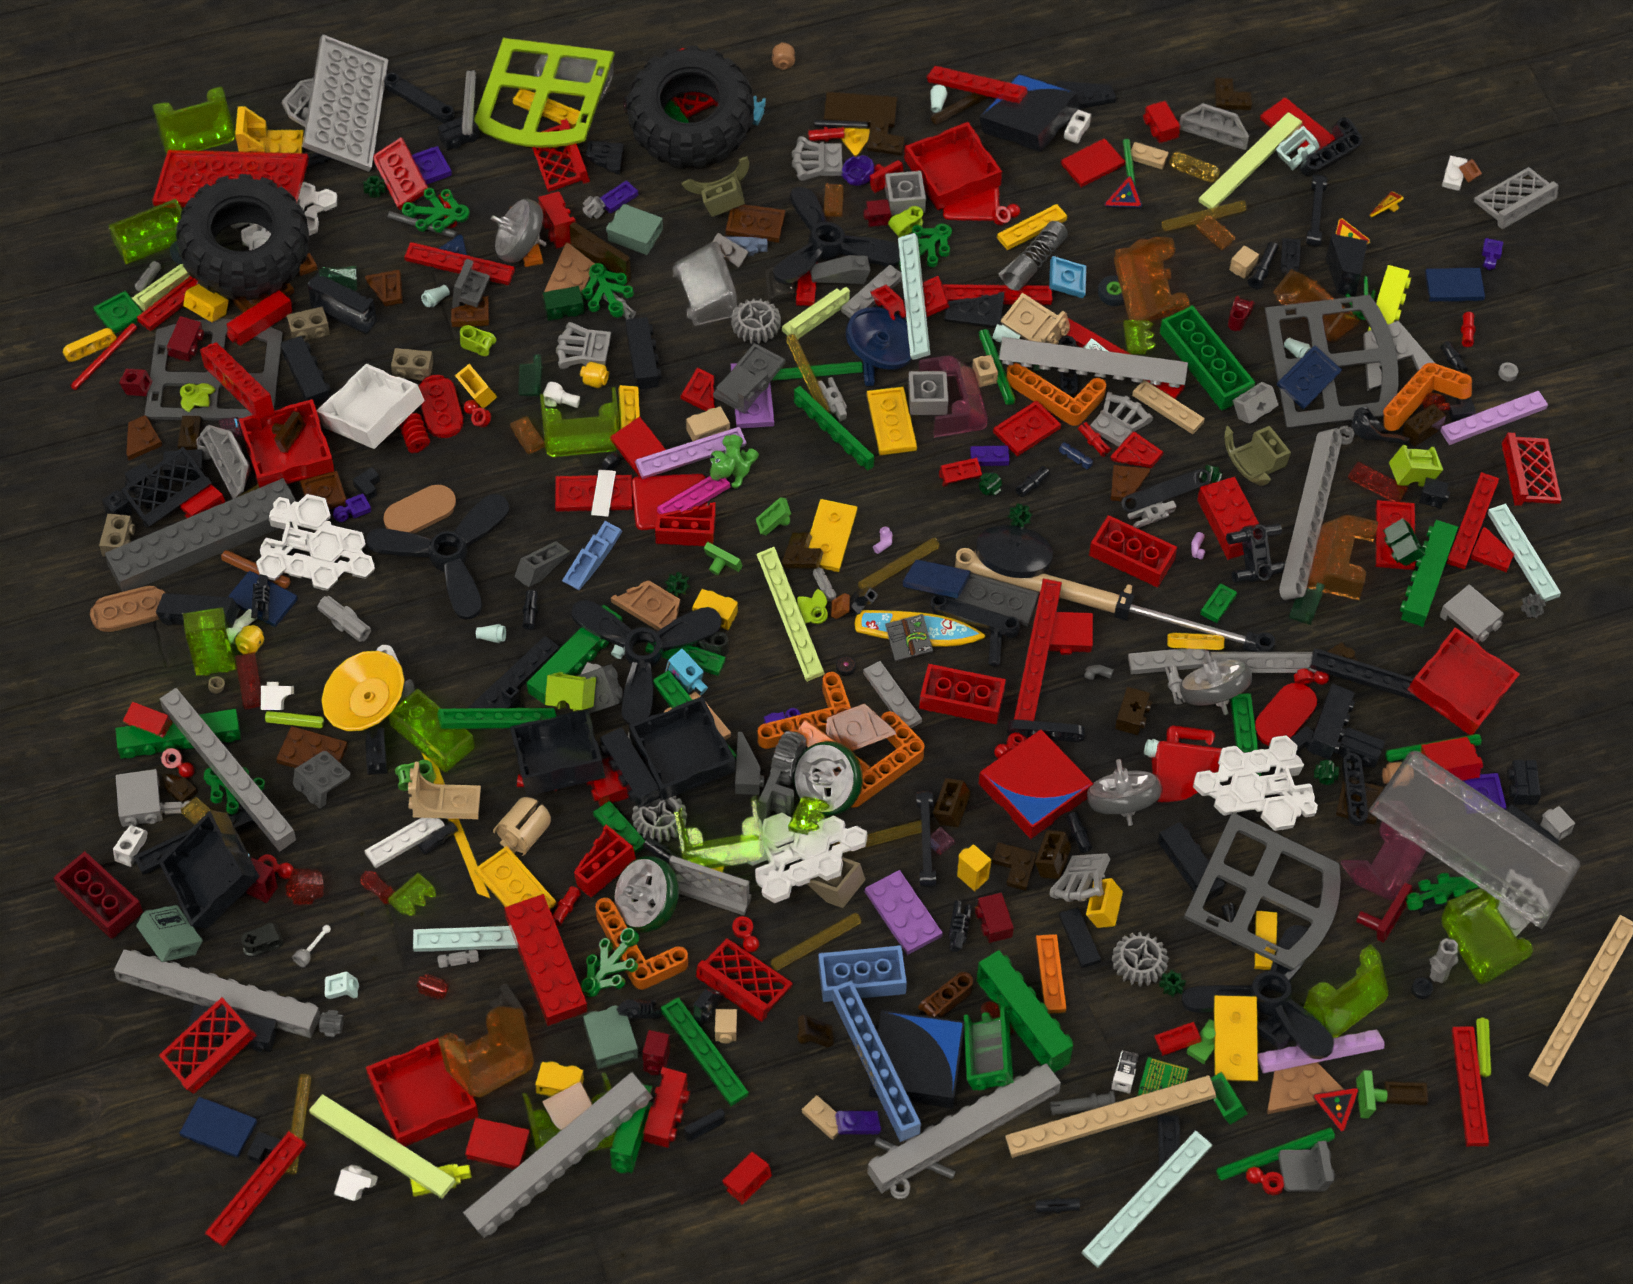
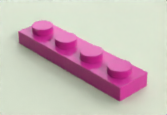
M709 476L657 507V512L662 514L681 510V512L691 510L692 507L700 506L729 489L730 483L727 479L715 481Z

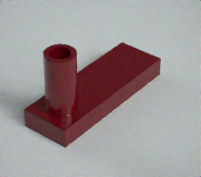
M1404 883L1382 920L1361 911L1356 922L1377 931V940L1385 943L1407 906L1406 899L1407 895L1412 893V885Z

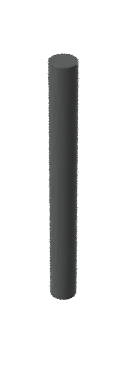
M391 211L388 213V218L416 226L415 224L418 219ZM433 224L428 226V228L426 229L435 232L432 226ZM445 228L439 234L455 238L457 231Z
M877 1138L874 1144L886 1151L896 1146L880 1138ZM933 1163L927 1167V1169L950 1179H953L956 1171L938 1163Z

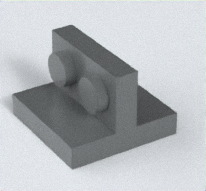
M466 259L455 283L452 308L461 306L462 303L478 307L490 280V275L473 270L472 260Z
M773 768L758 800V821L761 822L769 818L772 810L777 814L784 813L790 817L794 811V790L781 786V771Z

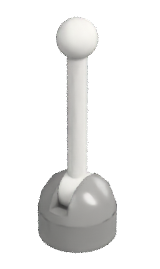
M329 925L323 926V931L306 950L299 949L292 956L296 964L305 967L311 959L310 951L326 933L330 932L331 928Z

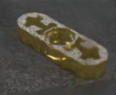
M1180 152L1173 153L1169 160V164L1174 169L1210 183H1214L1220 175V170L1216 166Z

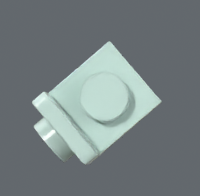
M348 972L325 977V997L328 999L349 995L352 998L358 997V980Z

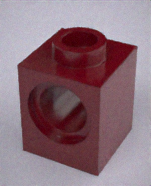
M888 199L866 202L863 216L864 220L868 221L869 227L888 225L891 218Z
M125 369L119 384L126 395L146 396L153 381L146 370Z

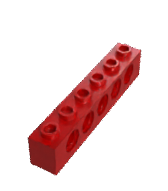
M217 342L200 349L204 367L256 419L259 420L274 413L270 393Z

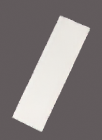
M598 471L591 515L608 517L616 471Z

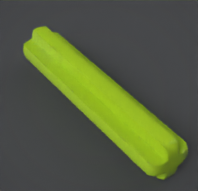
M267 711L265 714V721L267 723L323 728L324 717L275 711Z
M1480 1018L1476 1021L1480 1076L1487 1077L1491 1075L1489 1020Z

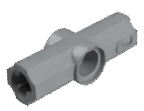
M324 596L317 606L318 610L331 619L333 625L339 631L343 632L345 630L359 642H364L369 637L371 628L358 619L350 607H343L330 596Z
M1447 938L1442 940L1436 955L1430 958L1432 966L1430 978L1434 982H1445L1451 968L1458 963L1456 956L1458 944L1455 940Z

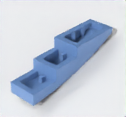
M605 521L597 535L593 534L586 548L581 549L562 581L580 590L608 555L620 537L622 530Z

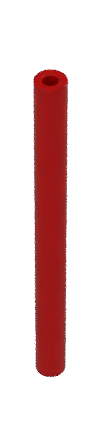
M132 323L70 386L76 390L137 329L136 325Z

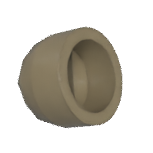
M215 676L210 678L208 683L209 691L213 694L221 693L225 682L221 677Z

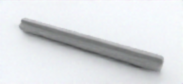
M469 70L466 72L462 122V133L464 135L472 133L476 72Z

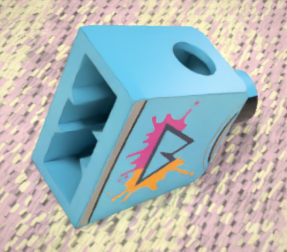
M680 649L668 660L665 672L669 670L687 694L694 690L701 696L708 689L701 681L704 673L703 670L683 649Z

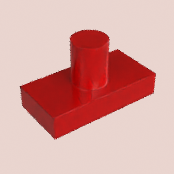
M897 160L886 167L880 164L875 165L874 173L869 175L871 190L876 193L884 189L885 174L904 172L903 164Z

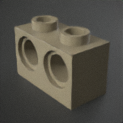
M323 306L287 315L292 339L302 336L303 340L306 341L330 335Z
M395 348L391 364L393 376L423 380L431 376L433 367L432 351Z
M107 514L99 544L102 556H105V553L131 542V535L135 533V524H132L131 516Z

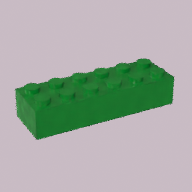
M1193 305L1162 320L1161 336L1182 362H1188L1187 368L1222 411L1233 406L1235 398L1255 386V381Z
M1000 950L980 961L978 964L977 983L999 1011L1000 1008H1005L1010 1017V1026L1042 1066L1047 1063L1052 1072L1055 1073L1070 1064L1073 1048L1072 1039L1069 1035H1065L1062 1032L1059 1022L1055 1018H1051L1045 1004L1040 1003L1036 998L1034 990L1030 986L1027 987L1021 973L1013 969L1010 959L1006 955L1003 956Z

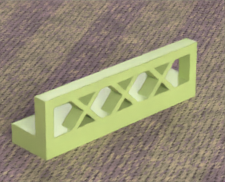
M180 264L132 297V300L144 312L190 275L183 264Z
M847 287L841 291L835 289L783 325L782 331L795 342L841 310V307L849 301L850 290Z

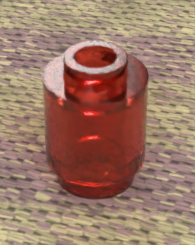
M426 973L424 976H420L416 987L419 988V993L438 1000L439 998H445L449 984L445 983V980Z

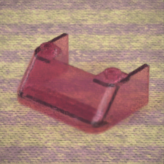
M953 356L919 360V371L946 372L947 376L955 375L962 400L953 403V414L935 417L934 437L984 429L987 426L988 416L975 371Z
M1376 802L1375 807L1384 818L1379 829L1385 841L1372 865L1367 860H1342L1341 864L1358 886L1387 900H1395L1404 883L1408 884L1428 848V839L1402 802Z

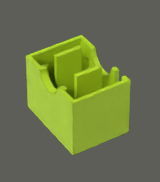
M1403 445L1389 461L1397 485L1408 486L1410 483L1418 482L1419 486H1424L1426 477L1436 479L1443 471L1434 447H1431L1429 450L1407 449L1406 445Z
M563 672L547 675L545 705L558 706V709H562L568 703L573 711L594 707L596 677L586 679V677L563 674Z

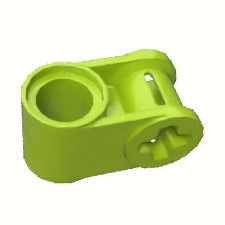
M912 206L902 213L893 216L888 225L899 238L912 233L913 226L920 225L922 227L923 210L918 206Z
M469 325L460 329V345L462 348L481 356L489 355V349L496 343V337L493 334Z

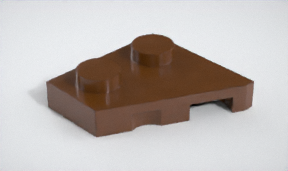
M400 270L365 276L367 283L384 306L403 303Z
M488 296L482 297L483 301L479 302L478 307L465 304L464 306L451 309L452 327L489 325Z
M146 415L128 422L126 452L128 460L162 446Z
M1113 465L1111 500L1122 501L1124 496L1138 491L1144 479L1149 476L1150 468ZM1132 498L1127 499L1126 502H1130Z

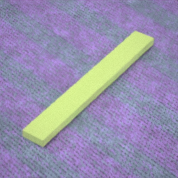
M1288 112L1199 197V202L1213 211L1276 150L1281 142L1286 141L1302 125V121Z
M775 547L758 553L757 557L806 681L808 682L824 675V670Z
M322 1094L309 1109L310 1114L443 1199L456 1183L454 1178Z

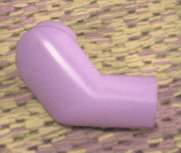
M882 527L880 529V542L873 546L877 554L892 544L893 535L889 527Z
M1197 532L1191 542L1192 556L1195 559H1203L1205 555V550L1200 549L1201 543L1205 538L1201 532Z

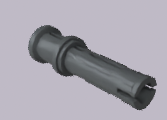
M1110 1091L1109 1094L1096 1095L1092 1093L1087 1098L1050 1102L1051 1114L1053 1116L1094 1110L1114 1104L1115 1096L1114 1092Z

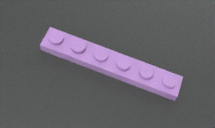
M1536 391L1442 426L1440 432L1448 444L1451 445L1545 410L1548 404L1540 392Z
M740 427L637 459L635 464L641 478L644 479L710 458L713 451L725 453L726 447L722 445V441L726 435L734 434L743 439L741 447L746 446L747 443Z
M1369 1030L1333 1038L1334 1050L1328 1057L1323 1059H1312L1298 1046L1257 1054V1062L1263 1073L1384 1049V1040L1378 1030Z

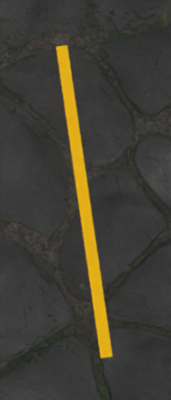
M418 715L408 718L424 760L430 761L436 774L433 783L445 785ZM449 818L448 821L453 822L458 829L454 836L477 894L490 899L484 882L475 873L474 869L478 866L459 819Z

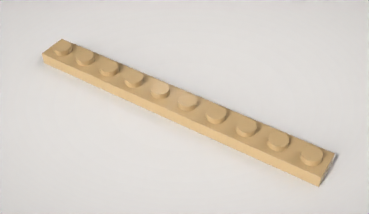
M1619 915L1533 1066L1529 1077L1546 1086L1549 1085L1633 936V921Z
M1205 1076L1005 1135L1011 1157L1013 1158L1216 1098V1093L1210 1077Z

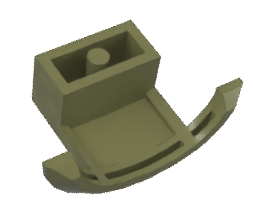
M748 157L739 159L737 169L721 180L700 183L689 179L682 182V185L690 192L702 194L703 202L711 217L743 205L745 202L740 181L748 172Z
M1226 426L1224 439L1227 452L1239 472L1252 483L1264 486L1271 480L1267 474L1287 466L1291 451L1270 426L1254 432L1250 443L1236 449L1233 442V431Z

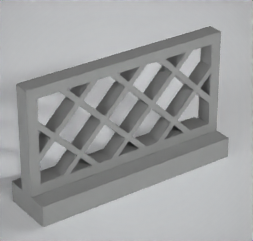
M1528 167L1474 198V202L1498 220V226L1504 229L1557 199L1558 184L1554 181L1551 183L1547 182ZM1529 175L1533 178V180L1522 178ZM1520 184V187H1509V185ZM1522 184L1533 185V187L1523 188ZM1535 185L1543 186L1541 189L1534 188ZM1498 191L1506 192V195H1499L1495 193ZM1508 192H1518L1519 196L1508 195ZM1521 193H1532L1528 196H1521ZM1484 199H1493L1492 203L1483 201ZM1494 200H1505V203H1494ZM1507 200L1518 201L1514 204H1507ZM1494 208H1500L1503 210L1498 213L1494 210Z
M671 856L670 866L673 868L678 879L679 894L745 915L752 899V895L749 894V881Z

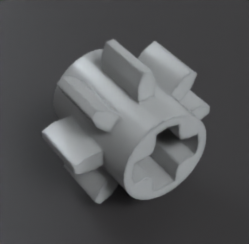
M589 196L583 202V211L589 218L595 216L598 219L605 212L603 209L605 204L597 196L595 198Z

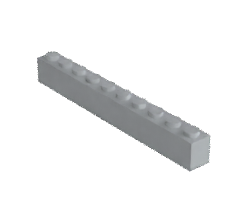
M1008 337L1001 338L999 360H1003L1002 364L1013 365L1014 362H1021V366L1032 367V364L1039 365V369L1050 370L1051 367H1058L1060 372L1069 373V369L1076 370V374L1087 375V372H1094L1095 376L1106 378V374L1113 375V379L1124 380V377H1131L1133 382L1143 383V379L1150 380V384L1161 385V382L1169 383L1168 386L1180 388V384L1185 385L1188 362Z
M175 688L161 697L160 702L164 712L280 852L296 841L293 828L179 690Z
M124 949L114 969L116 978L119 981L205 1007L213 1006L223 997L236 1013L276 1020L278 1029L308 1038L312 1037L320 1019L319 1009L312 1003L298 1002L295 998L289 996L286 998L278 996L273 991L265 992L258 990L253 985L245 986L233 979L225 980L219 978V976L213 973L205 974L193 967L188 969L176 962H161L156 956L148 957L136 950L128 951ZM224 1005L219 1008L220 1010L227 1011Z
M1047 1063L1041 1067L1036 1066L1025 1076L1016 1077L1014 1083L997 1088L993 1094L982 1096L978 1099L977 1103L963 1107L954 1116L949 1115L936 1126H929L922 1134L907 1139L901 1146L892 1147L885 1155L874 1157L868 1164V1175L880 1192L883 1193L892 1186L901 1183L902 1180L908 1179L933 1163L1059 1093L1061 1082Z
M631 1072L463 1213L484 1238L487 1235L493 1234L499 1225L511 1219L514 1213L521 1207L528 1205L535 1195L543 1192L553 1180L561 1177L571 1165L578 1163L589 1150L595 1149L602 1139L613 1134L620 1124L628 1121L632 1114L638 1109L645 1107L653 1097Z

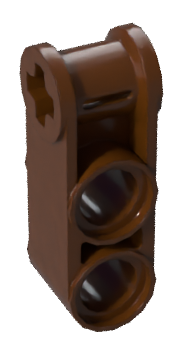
M967 972L958 973L932 995L926 997L919 1004L918 1009L924 1011L929 1017L942 1018L972 993V976ZM964 982L967 983L968 986L962 987L959 984ZM945 995H951L952 998H951V999H945V998H943V996H945Z

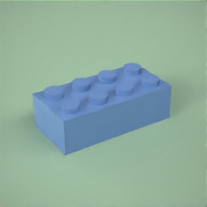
M901 946L818 954L823 1002L833 1001L832 987L851 980L860 998L906 994L907 982Z

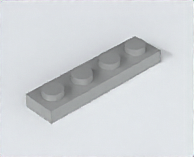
M889 265L842 306L841 312L851 318L858 310L872 307L876 303L870 292L885 284L891 289L902 281V273Z
M1185 648L1128 654L1131 674L1165 671L1167 666L1170 670L1169 665H1176L1177 670L1204 667L1203 663L1206 661L1204 652L1207 650Z
M881 661L863 669V674L891 712L896 713L910 728L922 723V718Z

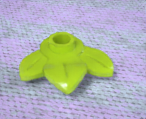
M206 383L198 385L185 384L180 389L182 408L190 412L194 406L209 407L208 395L214 393L215 388Z
M817 589L812 598H797V605L805 624L810 622L821 624L826 621L828 617V612L825 608L827 598L821 590ZM822 613L820 617L816 618V614Z

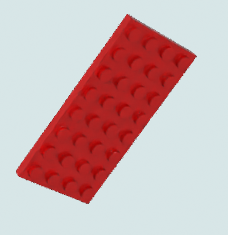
M168 150L154 194L153 204L154 206L185 207L190 198H194L195 193L205 184L211 186L215 184L217 178L228 176L229 179L239 178V174H251L253 179L260 180L261 177L270 179L276 183L278 188L282 186L296 199L297 203L309 157L308 154Z

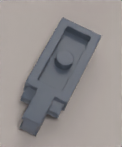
M726 237L749 252L747 256H754L758 252H767V239Z

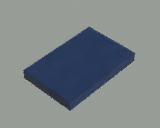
M1437 268L1425 270L1429 301H1484L1485 294L1480 268Z
M1314 345L1276 385L1304 410L1341 373L1342 369Z
M916 559L903 580V587L958 598L971 576V571Z
M252 571L245 575L228 596L233 598L238 607L245 612L248 609H252L253 584H257V579L259 578V575ZM267 580V586H270L269 619L264 621L262 619L263 611L259 610L256 617L276 627L296 603L298 597Z
M198 1097L179 1134L181 1137L238 1158L257 1123V1119Z

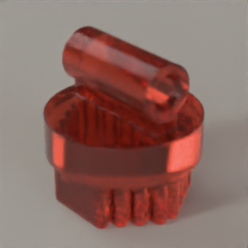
M1427 393L1422 402L1424 409L1432 404L1441 411L1450 409V404L1445 403L1444 396L1438 393Z

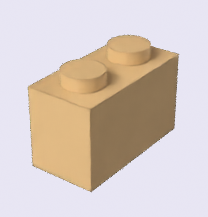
M720 406L687 418L686 430L692 441H696L730 430V422Z

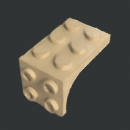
M1024 293L1020 295L1001 319V324L1021 335L1025 340L1058 344L1060 338L1065 336L1070 329L1066 312L1062 311L1059 315H1056Z
M415 762L414 768H410V780L412 782L408 783V794L412 795V797H409V809H413V817L478 819L481 786L434 784L423 778L420 773L419 762Z

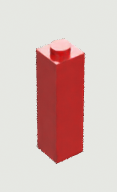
M280 290L276 291L228 322V338L232 342L235 341L239 346L243 345L291 314V300Z

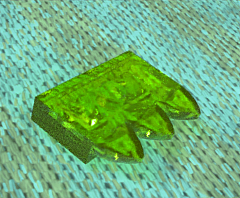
M1124 320L1123 327L1128 353L1146 354L1147 350L1156 346L1154 342L1148 340L1154 336V333L1147 330L1153 326V323L1146 320Z
M802 796L788 825L789 831L808 835L809 832L820 829L816 821L825 818L820 811H824L830 808V806L823 800Z
M417 873L390 896L388 901L402 915H415L414 905L425 906L424 896L436 897V891L431 883Z

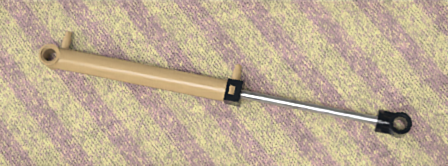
M962 548L956 553L955 568L969 570L973 574L1037 592L1041 590L1043 578L1060 581L1062 586L1059 598L1115 613V618L1127 621L1129 613L1133 612L1207 634L1221 635L1225 639L1243 643V650L1273 652L1275 638L1268 632L1255 634L1248 631L1247 635L1243 636L1133 605L1134 595L1131 594L1132 585L1130 584L1126 586L1124 592L1121 591L1120 595L1047 574L1031 578L1007 577L987 568L977 557L976 550L973 552L969 548Z

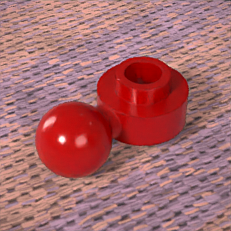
M1010 204L1007 208L999 206L993 210L992 219L996 224L1004 225L1010 221V218L1019 216L1020 207L1017 204Z
M475 400L465 402L464 411L472 415V423L481 428L486 427L491 419L490 412L484 408H479Z
M1307 668L1299 669L1294 674V682L1304 685L1313 681L1319 685H1324L1329 681V674L1320 671L1313 673Z
M1020 733L1010 734L1006 744H999L995 747V756L998 759L1025 741L1026 737Z
M169 748L163 752L161 760L165 767L178 768L179 774L184 778H190L194 775V766L189 762H183V755L180 750ZM172 754L176 756V760L174 762L170 760V756Z
M262 855L258 859L262 863L270 861V867L273 868L274 872H278V875L283 879L292 877L294 873V868L290 863L277 864V860L272 855Z
M745 916L736 918L732 926L734 935L744 939L743 947L746 951L755 952L759 948V940L755 936H751L753 932L751 919ZM740 927H745L746 930H745V931H740L739 928H740Z
M1251 1167L1246 1172L1247 1180L1252 1184L1262 1183L1263 1189L1267 1194L1278 1195L1284 1189L1283 1176L1277 1172H1269L1263 1175L1262 1170L1258 1167ZM1275 1183L1277 1187L1273 1188L1270 1184Z

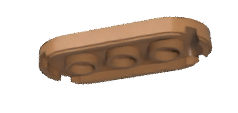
M443 485L426 487L389 506L384 513L386 529L415 534L450 516L456 506L455 495L451 489Z
M144 586L102 597L95 602V605L90 610L91 621L97 629L104 632L118 631L160 619L156 614V609L165 592L162 589H157L155 586Z

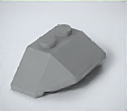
M314 78L300 81L282 101V105L289 118L304 127L306 126Z
M1201 104L1184 113L1180 118V130L1246 150L1249 135L1235 113Z
M208 425L200 435L232 498H237L244 491L251 471L249 461L245 459L241 446L231 431Z

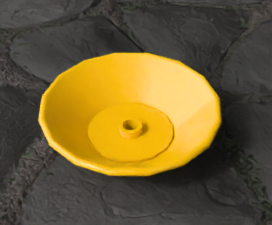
M381 651L361 652L347 658L332 672L324 686L321 701L325 717L334 727L345 731H363L379 724L394 710L402 696L405 680L401 665L392 655Z

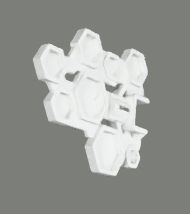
M303 182L297 205H300L304 211L305 206L314 204L304 212L310 236L318 232L319 221L317 213L337 206V193L328 189L316 192L315 186ZM243 222L230 225V227L238 229L250 224L249 227L241 230L243 245L248 246L249 251L263 245L271 235L264 227L254 223Z
M307 494L299 502L294 501L291 505L289 499L279 497L273 503L274 508L270 511L269 515L270 525L284 529L282 541L269 538L264 539L260 548L261 558L256 561L259 574L267 575V579L273 581L278 579L283 573H288L290 576L297 578L305 577L312 580L314 588L328 591L338 582V577L344 572L366 579L375 570L372 557L365 555L362 551L366 547L362 532L333 526L330 521H327L330 518V512L325 498ZM298 526L317 531L315 533L300 530L298 529ZM295 548L310 552L311 556L295 553L293 556L287 554ZM340 556L350 559L349 562L340 560L338 563H335Z
M1287 735L1273 737L1267 750L1260 749L1243 753L1237 746L1222 748L1218 761L1220 765L1218 772L1212 773L1210 770L1197 772L1193 788L1202 796L1209 795L1215 798L1214 807L1223 816L1231 815L1232 812L1236 814L1237 812L1254 809L1257 812L1262 811L1261 819L1274 831L1293 828L1296 817H1300L1301 814L1305 818L1315 816L1318 806L1314 802L1315 796L1311 784L1294 785L1292 776L1299 775L1304 764L1301 758L1296 755L1298 745ZM1276 766L1275 773L1272 775L1259 776L1256 774L1268 772L1270 767ZM1232 777L1230 785H1220V782L1228 781V778ZM1273 794H1279V795H1280V796H1277V797L1265 798L1266 795H1273Z
M779 813L764 819L761 831L757 832V837L753 834L742 837L740 845L745 859L750 865L753 866L768 860L769 864L756 868V882L758 886L762 887L763 897L776 903L789 898L791 888L794 885L799 887L809 883L810 879L818 876L826 881L841 876L843 853L866 847L867 831L858 826L847 829L845 828V822L835 816L804 828L801 826L797 827L798 824L795 819L784 813ZM794 841V842L791 843V844L782 846V847H780V848H776V847H779V846H781V845H784V844H787V843H789V842ZM840 842V844L832 846V850L829 851L831 844ZM799 859L803 860L801 862L790 865L789 870L784 871L785 865L797 861Z

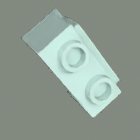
M1302 126L1294 131L1292 136L1286 141L1281 142L1276 151L1279 157L1294 170L1309 155L1318 150L1320 146L1317 139ZM1304 141L1310 143L1305 149L1300 147L1298 154L1293 159L1287 157Z

